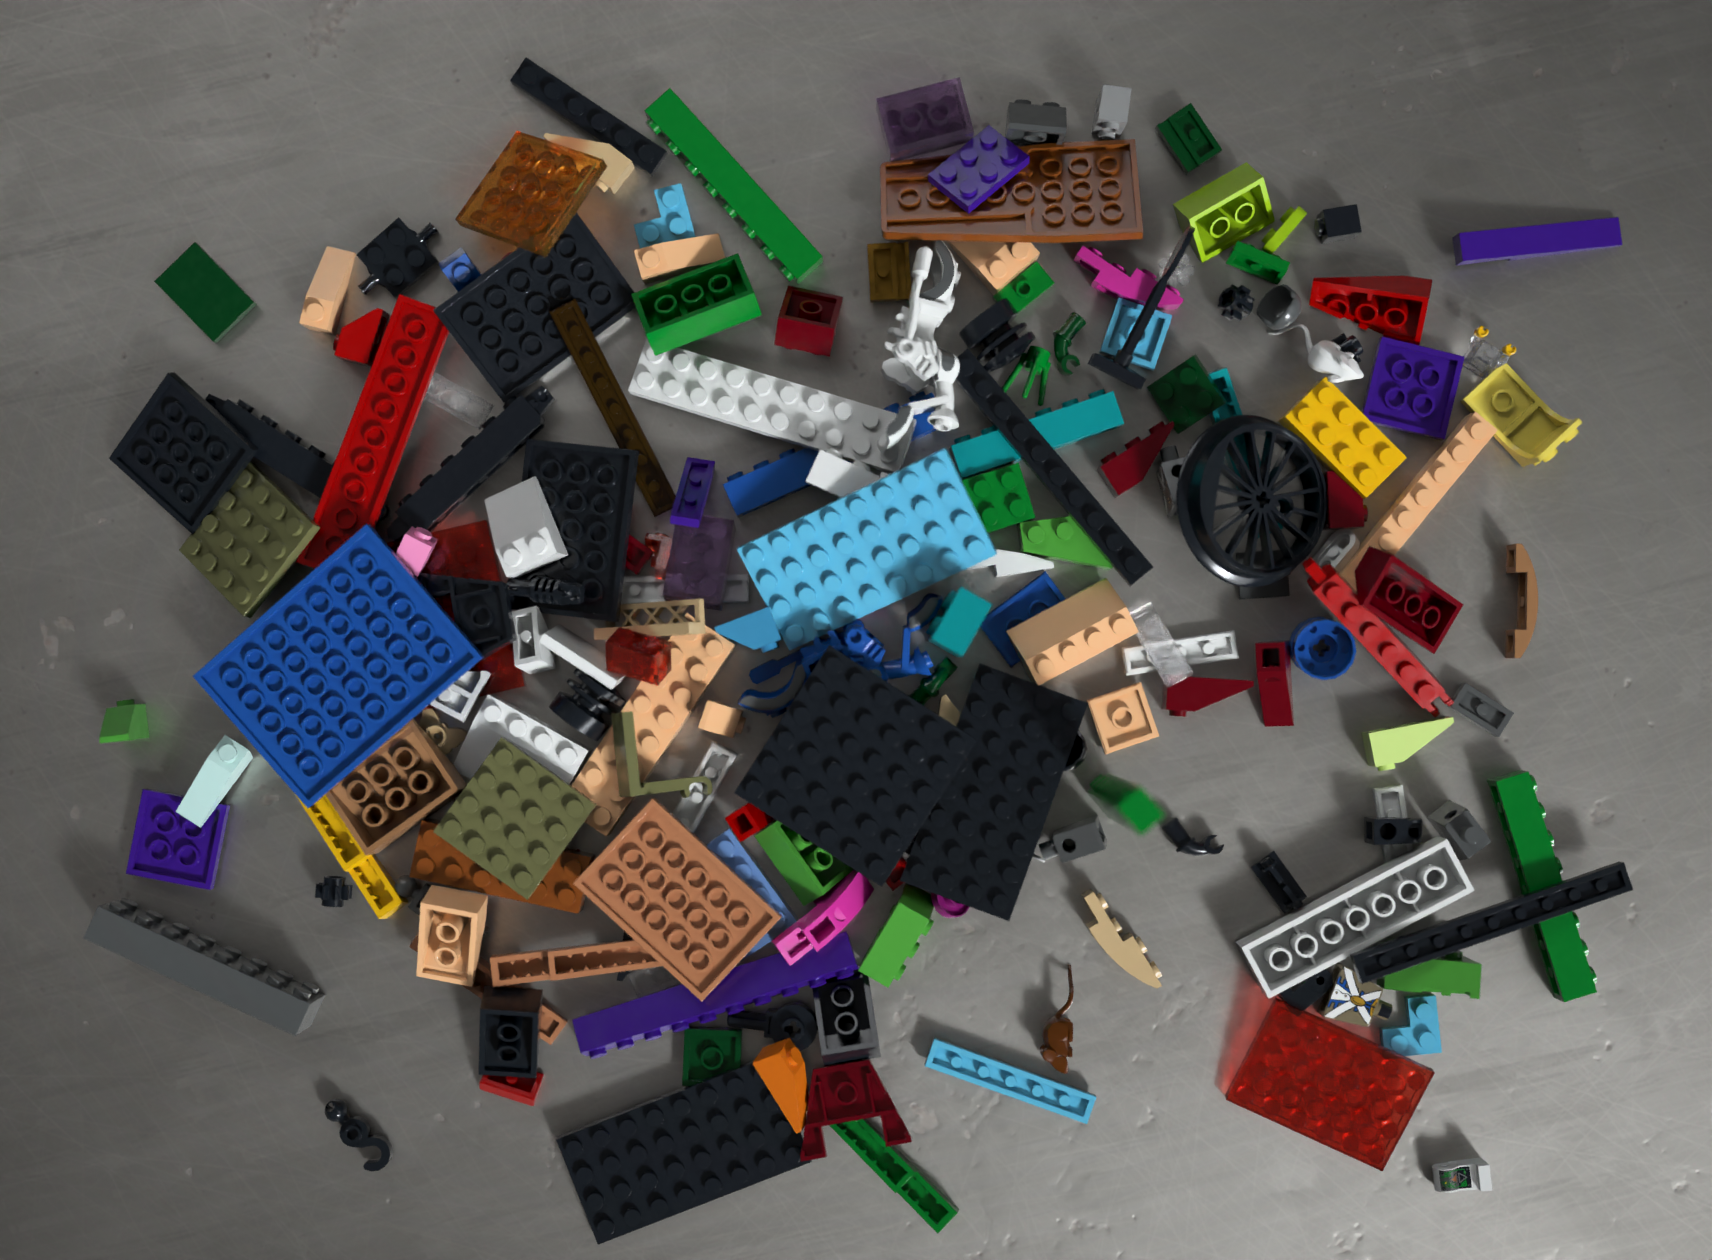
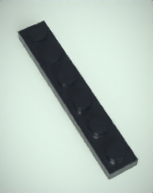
M528 58L523 60L510 80L514 86L597 141L612 145L629 158L633 165L651 177L668 154L665 149Z

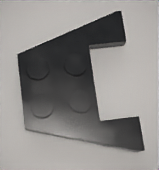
M420 573L418 575L419 582L433 598L451 596L455 623L483 654V659L516 640L507 583L431 575L428 573Z

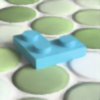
M681 183L654 190L661 215L660 218L634 224L640 248L662 242L696 237Z
M1436 995L1404 996L1407 1025L1379 1028L1382 1056L1384 1058L1442 1053Z

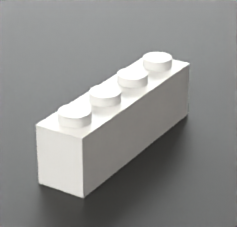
M828 448L827 452L820 449L806 479V483L841 498L889 474L881 472L878 476L869 472V465L858 460H854L853 464L843 460L844 454Z

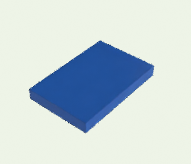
M1044 571L988 613L980 628L1011 668L1020 659L1006 631L1066 598Z

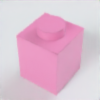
M411 527L404 535L396 555L413 575L418 576L424 569L438 539L432 537V533L424 528Z

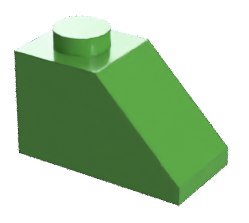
M134 699L116 701L117 707L106 708L99 736L100 743L150 738L145 704H135Z

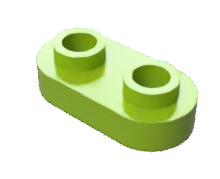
M1300 206L1296 209L1290 207L1279 219L1283 222L1280 228L1276 231L1272 227L1261 240L1265 244L1262 250L1273 254L1306 216L1307 212Z

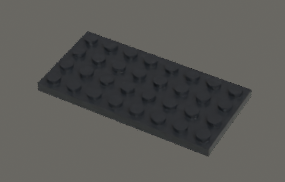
M979 663L956 725L976 738L977 741L917 832L900 881L1009 921L1088 703L1046 687L1037 686L1035 683Z
M753 1061L742 1064L739 1068H732L706 1078L700 1083L685 1086L557 1136L556 1141L598 1245L812 1162V1160L801 1162L803 1134L802 1132L795 1133L752 1064Z

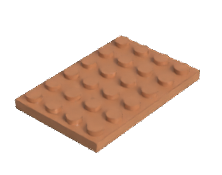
M654 797L573 883L701 1002L782 916Z

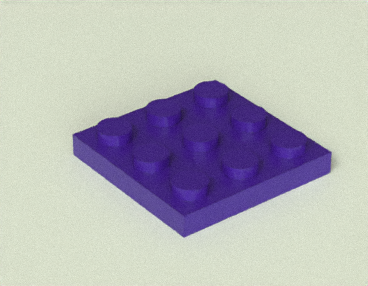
M1383 336L1380 337L1361 412L1373 424L1441 441L1444 440L1465 357Z
M143 789L126 874L207 890L214 889L230 805L219 803L200 828L176 812L185 796Z

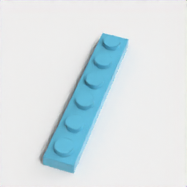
M935 1037L924 1064L928 1068L1085 1124L1088 1123L1096 1100L1095 1094Z

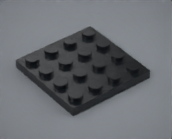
M171 372L165 376L109 459L191 534H194L201 526L202 520L207 515H210L219 505V500L231 489L259 448L175 372Z

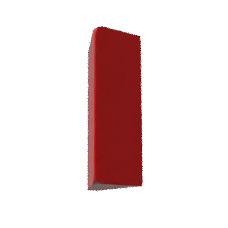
M537 1072L536 1078L482 1075L479 1088L492 1094L534 1106L544 1074Z

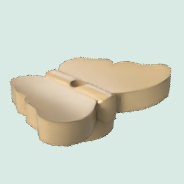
M427 706L423 710L419 725L445 755L452 752L453 748L458 747L465 740L468 731L458 727L448 728L447 723H441L439 714L432 707Z

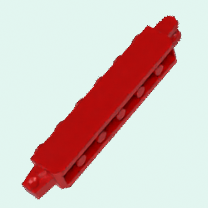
M1311 556L1302 563L1304 569L1311 576L1307 583L1313 593L1422 709L1426 708L1436 718L1440 712L1431 703L1440 696V699L1448 706L1454 703L1452 698L1445 692L1439 680L1383 620L1358 604L1357 591L1331 564H1326L1321 568Z

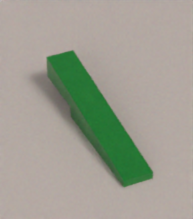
M867 1119L829 1125L937 1234L958 1213L959 1209L894 1146L886 1147L884 1136Z

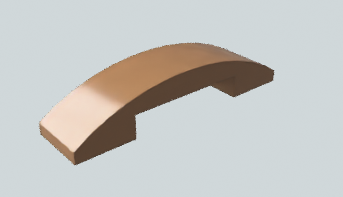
M1516 543L1507 545L1506 574H1518L1517 629L1506 630L1505 658L1522 657L1532 638L1538 613V587L1535 571L1524 546Z

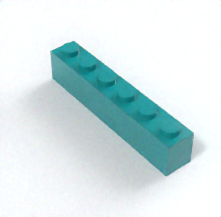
M1104 389L1090 393L1088 400L1079 402L1078 398L1062 403L1061 409L1052 411L1051 407L1035 412L1036 417L1028 419L1053 449L1119 428L1124 424L1114 391L1105 393ZM994 426L981 430L982 435L972 439L970 434L954 439L955 444L950 446V452L961 480L1021 461L1022 459Z

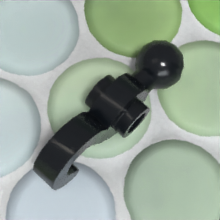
M332 1099L326 1104L325 1115L327 1119L333 1122L338 1121L342 1125L339 1133L344 1144L358 1148L377 1146L381 1150V1158L379 1160H368L363 1166L364 1169L379 1171L384 1168L391 1160L393 1154L392 1145L389 1140L382 1135H370L371 1128L368 1121L360 1116L350 1117L347 1114V1105L341 1099Z

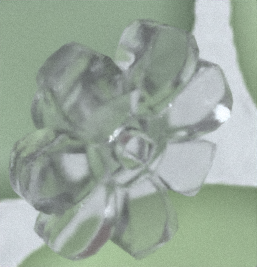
M1187 254L1182 256L1167 285L1175 288L1179 282L1184 287L1190 282L1188 276L1194 274L1195 267L1187 265L1191 259ZM1162 258L1159 262V267L1165 269L1168 259ZM1160 271L1158 274L1160 279L1162 278L1163 271Z

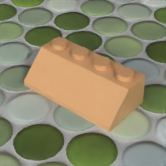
M1107 578L1098 581L1006 631L1030 681L1037 684V686L1139 632L1126 605Z

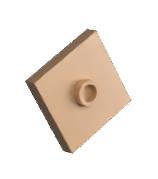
M1141 682L1086 700L1105 755L1159 736Z

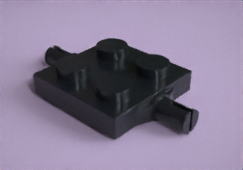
M398 217L356 254L366 265L370 274L358 287L367 295L370 290L379 284L385 287L394 298L398 299L399 294L402 295L439 262L431 254L425 243L438 232L437 229L429 222L419 233H416L409 229Z

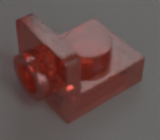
M646 533L645 545L654 551L651 567L655 568V578L667 580L674 554V539L664 533Z

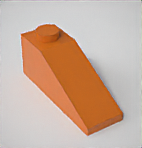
M789 1037L763 1047L752 1064L797 1134L802 1131L806 1124L809 1095L805 1061L800 1050Z

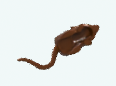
M1068 965V1000L1053 1017L1044 1023L1042 1027L1044 1044L1040 1047V1054L1043 1059L1063 1074L1068 1073L1066 1057H1072V1047H1070L1069 1042H1073V1022H1070V1019L1061 1017L1073 1001L1074 988L1071 965Z

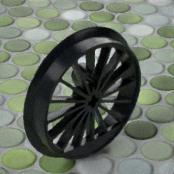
M1238 415L1213 424L1193 443L1180 470L1177 484V512L1183 536L1191 552L1201 565L1211 574L1227 583L1242 587H1260L1279 581L1291 573L1309 556L1319 541L1324 528L1327 514V489L1318 460L1300 437L1270 419L1256 415ZM1244 433L1249 469L1233 440L1234 437ZM1254 433L1265 436L1260 467ZM1276 442L1283 448V451L1270 472L1273 449ZM1226 450L1242 479L1223 463ZM1290 457L1296 468L1275 483ZM1221 473L1242 491L1219 485ZM1300 475L1303 490L1274 495V493ZM1217 491L1238 497L1237 502L1215 506ZM1304 494V509L1294 507L1290 496ZM1239 507L1240 510L1213 529L1215 510ZM1293 513L1304 516L1301 529L1288 519ZM1244 516L1226 549L1223 550L1218 544L1216 537ZM1276 521L1296 537L1291 548ZM1249 528L1243 564L1234 560L1232 555ZM1270 532L1283 554V557L1275 563ZM1258 534L1260 535L1264 568L1261 569L1253 567Z

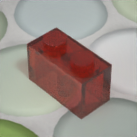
M618 627L605 642L607 671L657 686L671 671V642Z

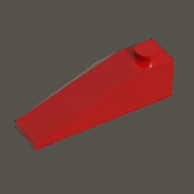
M1404 275L1313 278L1309 305L1339 319H1349L1358 323L1359 328L1364 330L1369 328L1382 334L1383 337L1420 345L1432 279Z

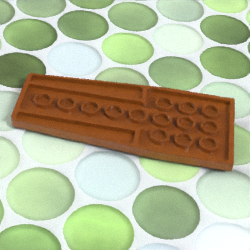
M1135 139L1063 142L1062 145L1046 143L1020 146L1018 148L1029 156V164L969 214L928 182V174L951 155L884 162L880 166L882 237L896 240L1032 243L1142 239L1143 225Z

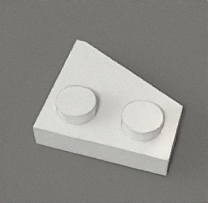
M468 671L429 705L465 722L491 674L487 671Z

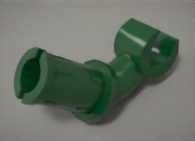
M1075 312L1070 314V317L1059 330L1053 331L1054 353L1058 361L1057 368L1062 375L1067 376L1073 374L1066 367L1067 361L1071 362L1075 367L1080 365L1079 359L1076 356L1069 355L1068 347L1072 345V339L1086 324V321Z
M946 656L934 668L935 672L928 678H922L920 685L909 696L924 705L931 697L939 695V688L955 672L958 666Z

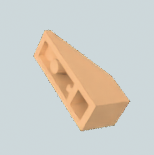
M718 233L662 242L634 250L640 275L645 285L690 272L725 258Z
M329 246L326 247L305 296L299 321L301 325L310 330L336 336L356 253Z

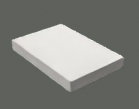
M560 624L545 632L539 641L540 644L609 689H613L625 680L631 671Z

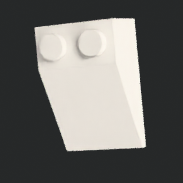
M534 476L484 499L495 550L506 577L520 578L568 556L537 477Z

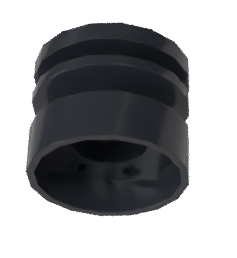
M1007 298L989 307L959 332V336L969 349L983 345L984 349L976 358L979 362L990 356L992 357L984 365L988 373L1010 364L1023 354L1029 344L1036 338L1032 331L1022 337L1018 336L1027 327L1025 322L1014 327L1010 325L1018 312Z
M576 668L573 673L583 682L580 684L569 678L567 683L575 693L572 696L566 692L559 691L549 705V708L576 730L598 741L609 727L608 723L601 717V714L603 712L609 715L618 713L609 703L613 702L623 707L627 701L619 694L615 687L609 689L579 668Z

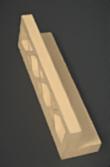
M704 599L621 604L620 612L627 618L621 627H615V622L605 621L606 628H594V640L705 634ZM694 605L695 622H688L683 616L688 606ZM665 607L673 614V617L667 624L659 617ZM642 609L650 616L644 625H641L636 620V616Z

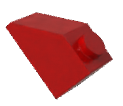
M376 308L342 327L340 334H337L334 339V355L341 360L371 368L382 341L389 314L383 309Z

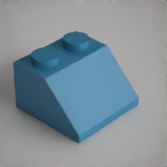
M770 607L714 627L716 633L751 649H761L762 653L779 648L778 642L783 641Z

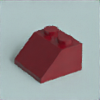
M788 285L778 316L774 345L830 357L843 297Z

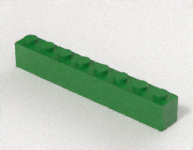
M671 88L644 110L648 119L646 124L655 135L661 133L667 141L664 144L674 156L680 154L686 162L683 165L694 177L699 175L705 183L702 185L711 197L718 196L724 204L721 206L730 218L733 219L736 216L743 225L740 227L751 240L755 237L762 244L759 248L770 261L774 258L781 265L778 270L789 282L793 279L799 285L823 263V256Z
M1517 770L1488 779L1487 783L1522 895L1563 881L1561 877L1563 867L1559 858L1555 857L1552 848L1554 846V838L1550 830L1546 829L1545 809L1536 797L1537 783L1535 778L1529 774V771ZM1571 911L1532 925L1554 998L1567 1002L1596 993L1597 990L1594 983H1597V977L1586 958L1589 952L1585 941L1580 938L1577 929L1580 928V922L1576 913Z
M1108 773L1106 775H1097L1088 784L1091 788L1086 791L1087 794L1107 817L1140 836L1145 834L1165 816L1162 810L1139 785Z

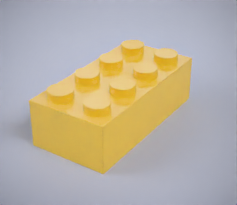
M1326 376L1317 381L1278 420L1284 428L1295 433L1308 445L1318 462L1327 471H1334L1363 499L1367 498L1407 458L1332 382L1327 381Z

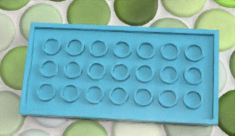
M946 447L737 548L766 607H770L777 628L789 651L814 640L815 637L827 634L829 630L840 628L997 555V551Z

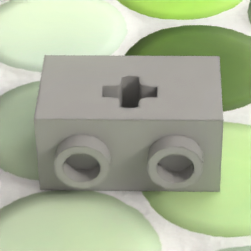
M1103 84L1095 104L1092 126L1093 135H1098V138L1102 140L1120 138L1128 120L1132 88Z

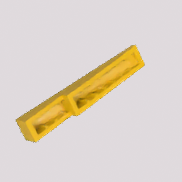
M326 795L310 808H307L298 798L344 871L350 873L378 919H387L409 903L407 898L401 897L396 892L395 881L376 854L367 856L364 854Z

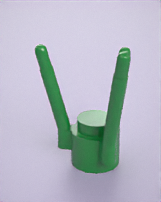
M1030 346L1027 353L1021 354L1018 364L1002 386L1005 393L1025 365L1024 369L1029 372L1022 397L1027 398L1035 375H1040L1042 371L1038 405L1042 406L1046 392L1048 372L1051 363L1048 362L1051 353L1041 347Z

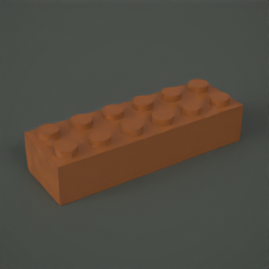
M427 818L421 821L409 877L577 914L583 910L586 895L573 883L593 862L595 854L565 848L534 893L527 900L435 834L433 831L440 823V820Z

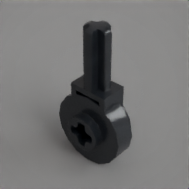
M799 1002L787 1003L779 1009L769 1008L766 1014L741 1011L727 1016V1025L730 1027L764 1031V1037L772 1038L775 1043L790 1037L800 1051L811 1045L818 1032L814 1011L807 1005ZM792 1021L796 1022V1027L799 1028L797 1032L793 1031V1026L790 1025Z

